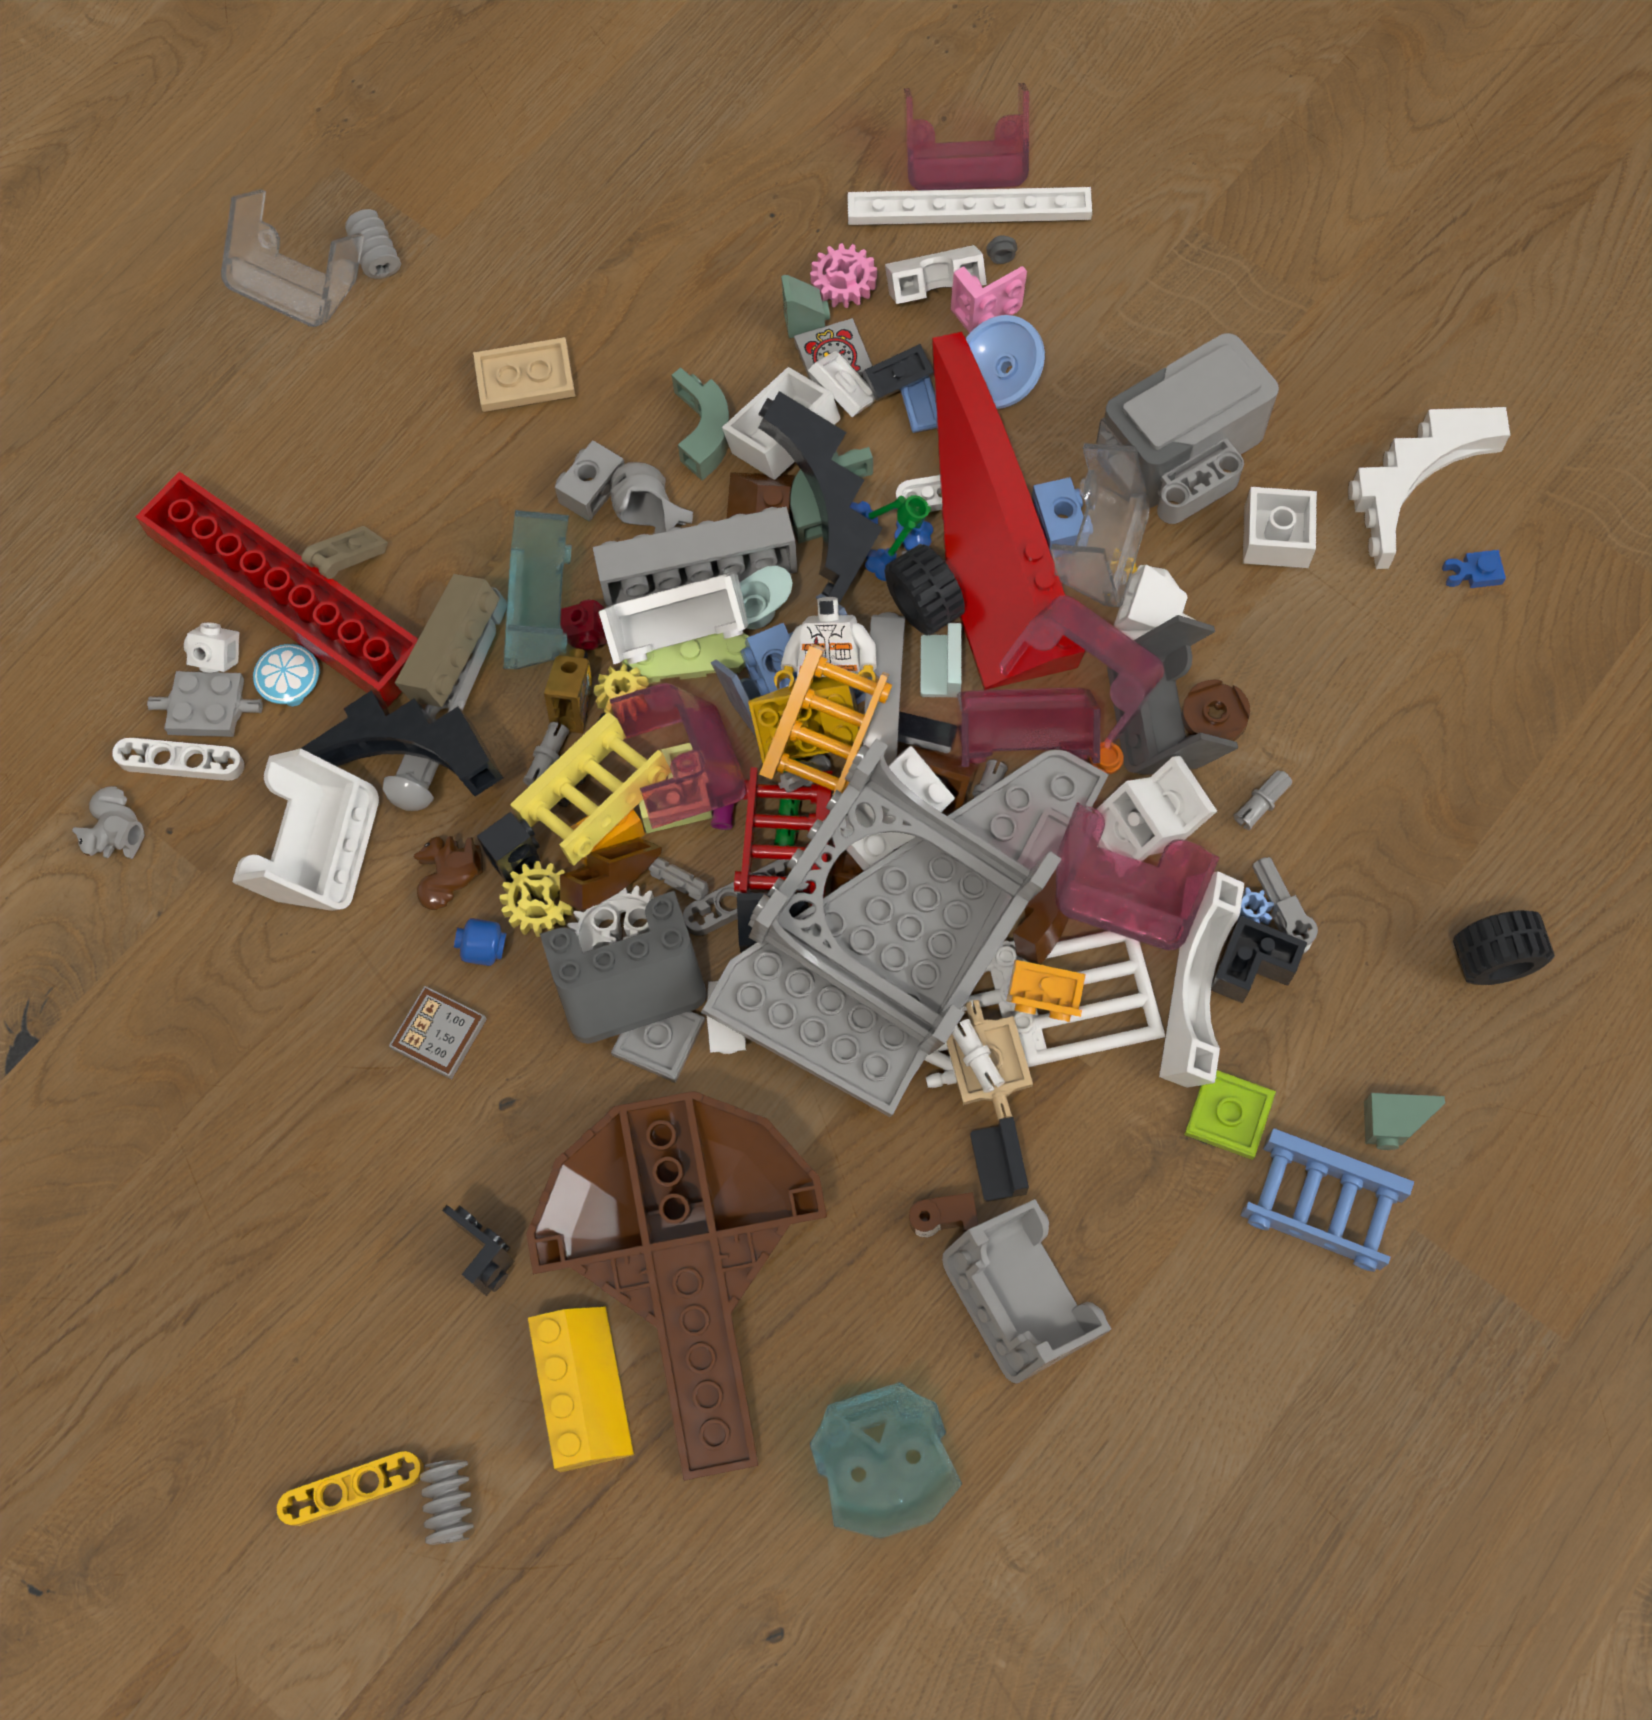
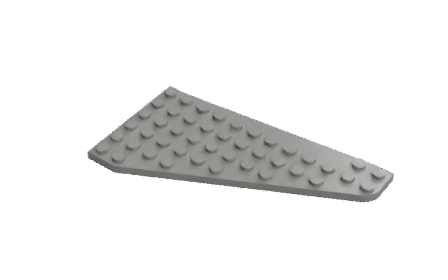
M1046 751L948 815V817L1030 870L1049 851L1057 856L1060 855L1093 806L1109 774L1067 751ZM915 837L823 898V908L831 934L849 956L938 1014L1012 896L932 844ZM814 905L796 916L795 919L805 920L813 916L815 913ZM816 924L807 929H801L807 934L811 930L816 937L820 935V927ZM765 940L761 945L755 943L729 961L701 1013L888 1117L894 1114L911 1079L928 1055L917 1047L920 1041ZM827 942L823 943L825 946L830 948Z

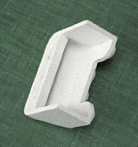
M303 749L269 756L264 772L265 784L272 793L288 800L272 858L270 861L259 855L243 857L237 864L232 882L276 902L330 911L348 907L353 899L379 803L377 790L372 784Z

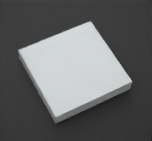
M837 351L815 362L808 370L825 389L833 393L834 399L851 417L866 409L876 400L869 385Z

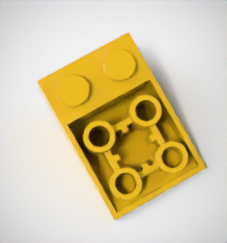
M814 677L810 689L815 690V695L858 712L853 687L828 677ZM788 686L748 701L762 763L765 761L791 692ZM810 707L808 710L802 708L797 720L802 722V726L850 746H853L860 728ZM798 739L796 742L789 740L785 753L790 754L791 759L829 753Z

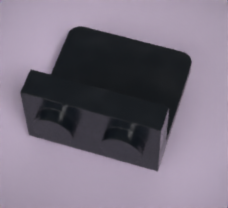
M446 1204L442 1211L453 1223L484 1246L461 1275L485 1296L491 1290L496 1292L508 1277L506 1272L515 1262L507 1254L510 1247L488 1227L481 1232L480 1230L483 1226L463 1207L459 1205L453 1210Z

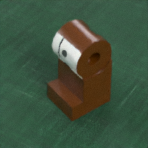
M973 1192L916 1202L909 1212V1224L912 1231L920 1237H930L938 1232V1230L963 1227V1232L965 1233L968 1229L977 1226L978 1219Z

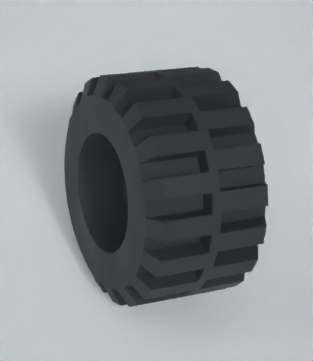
M918 544L885 566L884 573L887 587L895 604L907 621L924 635L928 636L935 633L964 614V598L954 574L946 562L927 545Z
M1517 910L1495 914L1468 925L1453 938L1467 983L1475 985H1494L1525 977L1540 970L1555 957L1541 914L1536 911Z

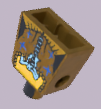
M571 649L568 656L559 655L555 657L546 684L544 697L549 723L557 722L558 726L556 729L558 731L561 725H564L568 728L569 732L584 733L593 681L588 660L589 655L582 649Z

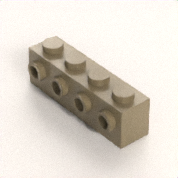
M453 574L395 681V684L410 701L415 698L418 703L443 707L500 600L485 579Z

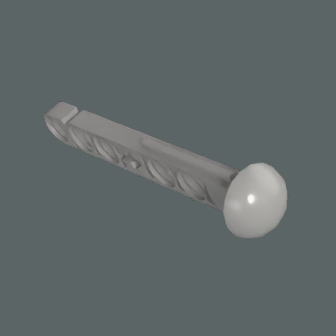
M492 587L500 600L471 652L473 657L462 669L443 707L427 705L425 708L433 722L436 721V714L441 709L449 708V712L459 706L463 711L496 634L495 624L500 625L507 608L506 600L496 588ZM405 754L396 775L384 778L383 791L387 800L405 811L425 809L434 798L428 791V788L439 764L426 758Z

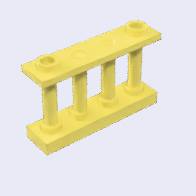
M609 712L510 804L519 820L524 818L530 827L541 821L560 836L564 841L559 845L572 865H575L582 858L589 855L593 847L655 787L661 785L671 773L663 753L659 750L647 760L623 741L626 736L618 719ZM611 751L616 752L638 769L624 783L599 765ZM587 774H590L613 792L600 806H597L575 788ZM564 797L589 816L575 830L550 811Z

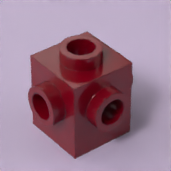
M588 599L581 601L580 604L561 608L560 638L572 647L582 650H593L598 648L599 645L607 644L599 611L605 607L595 600Z

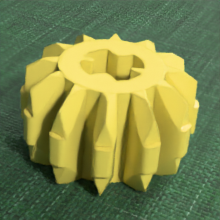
M623 663L620 671H615L610 666L608 669L609 676L599 674V685L594 687L598 708L604 709L605 713L609 712L612 715L617 713V718L621 722L626 714H630V717L635 719L637 717L636 709L646 711L647 704L645 701L651 698V692L648 689L649 682L647 677L641 676L640 670L637 667L628 672L627 665Z

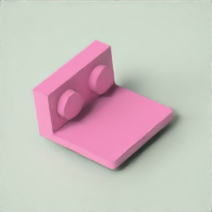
M1022 266L982 288L979 279L975 275L971 276L965 267L954 272L951 310L969 333L979 324L990 318L1001 315H1014L1020 310L1023 304L1027 275L1026 269Z

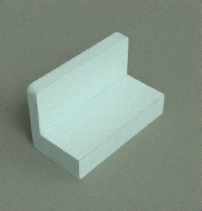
M948 623L947 635L921 636L920 695L922 697L960 698L961 623Z

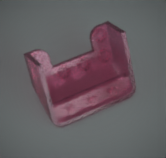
M1077 802L1057 852V856L1062 858L1056 867L1055 902L1058 909L1071 919L1164 950L1180 948L1189 935L1220 857L1203 846L1184 839H1176L1167 844L1158 866L1099 847L1098 844L1105 828V819L1097 809Z

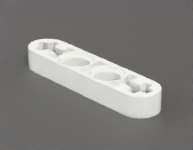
M124 738L117 742L113 748L114 760L123 770L129 772L229 781L238 778L244 771V761L240 754L234 748L226 746ZM131 749H134L138 755H131L129 760H126L124 754H130ZM169 751L171 757L167 763L163 765L154 763V758L159 752ZM202 754L203 761L199 766L195 768L187 767V760L191 755ZM228 758H231L234 764H229L227 769H224L219 764L227 763Z

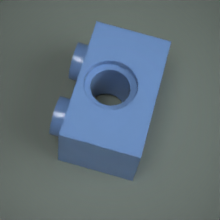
M1071 477L1034 485L1032 502L1051 556L1085 549L1088 535L1092 534L1089 517L1082 514V495L1079 488L1074 489ZM1063 514L1068 516V518H1060L1057 515Z
M784 623L746 638V648L742 649L749 668L755 666L759 675V679H756L755 682L761 696L778 690L774 683L776 673H772L766 668L765 660L769 657H777L782 662L786 644L790 639ZM797 671L793 673L795 681L797 679ZM788 678L782 679L779 689L789 686L791 680Z

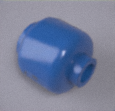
M470 918L466 922L464 929L457 927L454 948L460 949V958L464 962L491 966L495 963L496 959H502L506 933L501 932V926L497 922Z

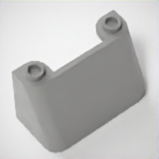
M1035 1199L968 1229L945 1250L942 1259L946 1274L1005 1377L1013 1383H1020L1111 1330L1101 1308L1091 1302H1085L1080 1305L1076 1304L1041 1242L1048 1235L1049 1220Z

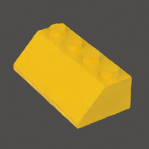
M606 1307L563 1309L528 1317L554 1469L561 1473L633 1456V1446Z

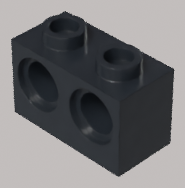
M511 812L477 835L488 861L505 882H513L510 874L512 871L519 875L522 874L523 864H526L530 870L534 867L536 861L541 862L537 853L540 845L534 838V831L524 818L518 821Z

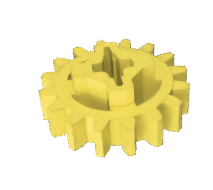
M536 861L534 869L529 870L526 864H523V873L520 875L512 871L510 874L513 882H503L502 884L508 894L500 895L501 903L506 905L502 908V912L505 917H510V925L513 928L520 925L521 932L524 935L530 929H534L537 937H540L544 928H547L548 931L554 930L553 925L556 923L564 927L566 925L563 918L564 914L573 915L574 911L569 904L559 901L558 906H556L554 899L558 896V891L560 890V875L564 874L565 871L562 869L555 874L556 869L552 863L546 869H542L540 861ZM520 891L522 898L517 902L518 907H516V898ZM530 893L534 897L537 896L540 899L544 897L546 905L542 901L539 902L537 899L532 900Z

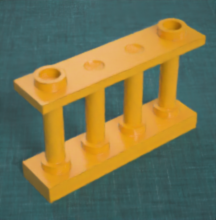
M813 643L809 646L759 775L773 779L777 772L783 774L786 771L831 789L834 793L836 790L843 793L849 784L845 777L853 764L852 761L860 750L878 702L886 703L892 684L887 683L890 674L885 672L881 674L877 683L828 663V658L823 657L826 648ZM823 675L872 695L865 715L815 695V690L810 689L814 677L821 678ZM810 707L860 727L853 746L803 727V723L797 721L802 708L808 710ZM798 739L847 759L840 778L791 759L790 754L785 753L789 740L796 742Z

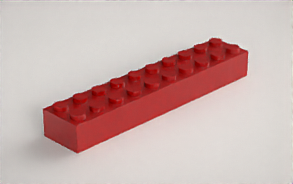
M179 471L135 516L148 537L296 643L309 650L313 655L366 693L372 690L387 708L401 694L402 691L395 684V681L418 638L334 579L324 577L319 573L317 567H310L304 563L300 555Z

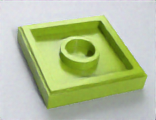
M1217 1070L1215 1083L1200 1086L1184 1135L1253 1160L1276 1091Z

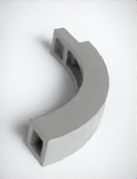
M891 612L871 617L870 636L876 644L877 668L873 672L879 678L883 672L890 674L887 683L892 684V688L886 703L878 702L863 740V745L865 744L869 748L876 738L888 745L884 754L887 765L897 757L905 616H898ZM868 693L865 696V713L872 699V695Z

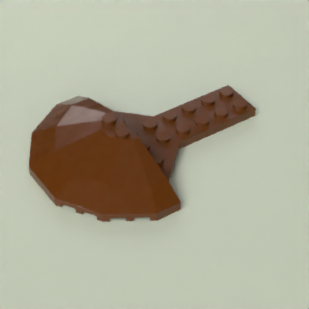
M691 1091L614 1106L554 1161L553 1169L526 1233L533 1275L571 1268L657 1328L684 1481L758 1466L759 1463L731 1313L791 1224L827 1218L820 1177L767 1118L699 1092Z

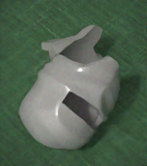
M628 462L617 468L611 478V501L615 514L622 522L633 525L655 526L654 534H658L670 528H675L676 524H691L693 519L692 511L678 507L670 502L665 492L666 478L655 467L642 462Z

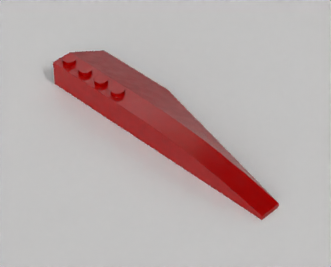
M963 332L933 337L932 356L935 377V403L937 407L936 423L939 440L938 457L940 491L942 493L945 562L954 574L963 594L965 612L960 616L983 688L988 690L1076 669L1084 656L1085 650L1026 482L986 382Z

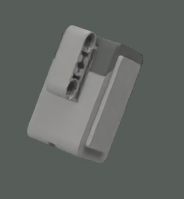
M1231 333L1219 335L1108 401L1104 418L1100 420L1096 440L1098 458L1138 507L1151 508L1158 504L1157 514L1161 520L1169 524L1179 523L1237 487L1244 467V460L1241 454L1258 445L1263 440L1279 391L1278 383L1239 337ZM1223 470H1229L1231 473L1224 472ZM1168 501H1175V502H1178L1179 504H1178V505H1174V504H1171V503L1168 502Z

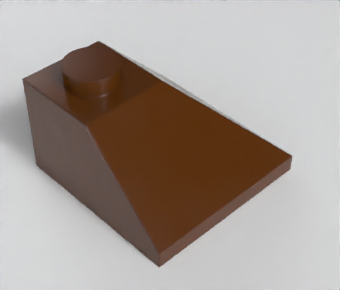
M731 472L726 519L736 514L748 515L762 512L770 507L782 508L787 506L791 522L790 494L794 475L781 474L774 480L766 474Z

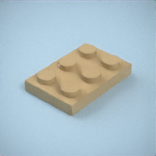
M565 337L473 352L480 404L483 412L575 397Z

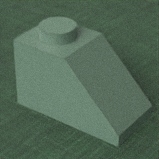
M789 275L781 276L783 310L789 339L794 338L795 335L825 327V320L830 319V312L827 300H821L819 288Z
M1371 1093L1364 1101L1365 1144H1376L1377 1149L1380 1150L1398 1149L1399 1145H1403L1445 1104V1096Z

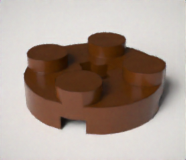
M1213 679L1198 683L1190 690L1182 706L1181 717L1185 729L1190 735L1204 733L1231 741L1237 740L1246 730L1250 716V704L1246 695L1234 685L1230 687L1229 685L1222 684L1223 681ZM1214 706L1216 710H1223L1224 713L1220 719H1215L1208 715L1210 707Z

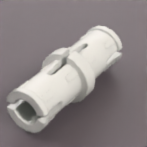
M970 1019L963 1020L959 1023L966 1036L963 1035L958 1026L955 1027L952 1035L965 1055L963 1058L965 1065L971 1066L983 1088V1092H991L995 1089L989 1081L988 1075L997 1088L1004 1084L1005 1081L989 1057L991 1054L990 1049L987 1045L983 1046Z

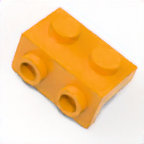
M1014 960L1006 1001L1016 1003L1014 1011L1035 1015L1036 1009L1040 1008L1050 1011L1049 1018L1070 1022L1071 1015L1081 1017L1082 1010L1079 1009L1086 974Z

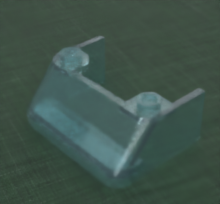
M515 510L509 564L503 669L518 670L555 660V657L559 656L560 652L566 653L567 633H563V629H561L560 615L564 564H570L572 545L565 544L569 515Z

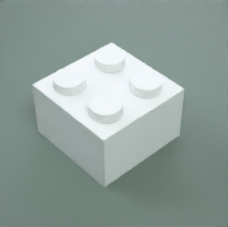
M1251 487L1244 506L1243 564L1309 568L1316 550L1317 491Z

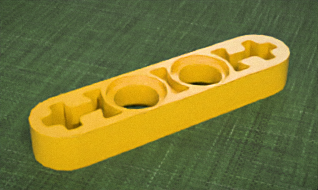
M407 1451L398 1452L284 1493L277 1504L278 1517L285 1524L302 1526L402 1491L418 1484L420 1475L424 1472V1464L413 1453ZM404 1459L407 1463L414 1464L415 1469L409 1472V1479L406 1480L401 1475L390 1477L389 1480L392 1482V1486L388 1487V1478L382 1469L383 1466L387 1465V1471L393 1472L402 1467L401 1461ZM373 1471L379 1478V1484L375 1491L366 1494L361 1491L359 1481L364 1473ZM331 1484H337L342 1489V1498L338 1504L329 1507L323 1501L324 1490ZM314 1491V1502L319 1509L318 1512L315 1513L314 1506H307L299 1510L300 1517L298 1518L293 1514L287 1513V1508L293 1506L292 1499L295 1498L299 1502L313 1500L310 1492Z

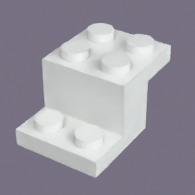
M912 746L905 749L888 765L904 785L940 812L955 799ZM861 803L856 807V818L863 827L873 825L874 813L869 805ZM882 808V822L886 824L894 822L895 818L886 816L888 811ZM846 815V828L844 831L840 829V833L844 837H849L854 830ZM895 832L879 833L855 842L846 850L865 871L891 854L895 849L914 839L915 836Z
M1175 756L1167 761L1151 777L1126 781L1084 820V823L1120 877L1129 874L1149 855L1173 851L1213 816L1217 810L1182 757Z

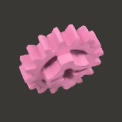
M843 243L839 244V250L834 251L829 246L827 247V255L820 252L817 254L818 262H812L810 277L811 284L819 288L822 301L831 299L832 307H836L838 302H843L844 307L848 308L850 301L860 305L861 296L867 299L870 298V290H875L877 267H874L873 257L866 258L865 249L858 253L855 251V245L852 244L849 250L844 248Z

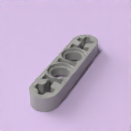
M777 860L751 873V875L771 876L775 873L776 877H783L790 860ZM734 882L706 895L703 900L692 902L685 908L683 918L689 933L695 936L706 935L738 919L737 908L733 911H725L720 907V902L724 897L734 896L737 898V893H740L734 892ZM713 903L716 913L719 915L716 919L714 918V913H710L711 908L709 905ZM699 912L701 916L706 915L703 925H699L697 921L692 922L694 920V913Z

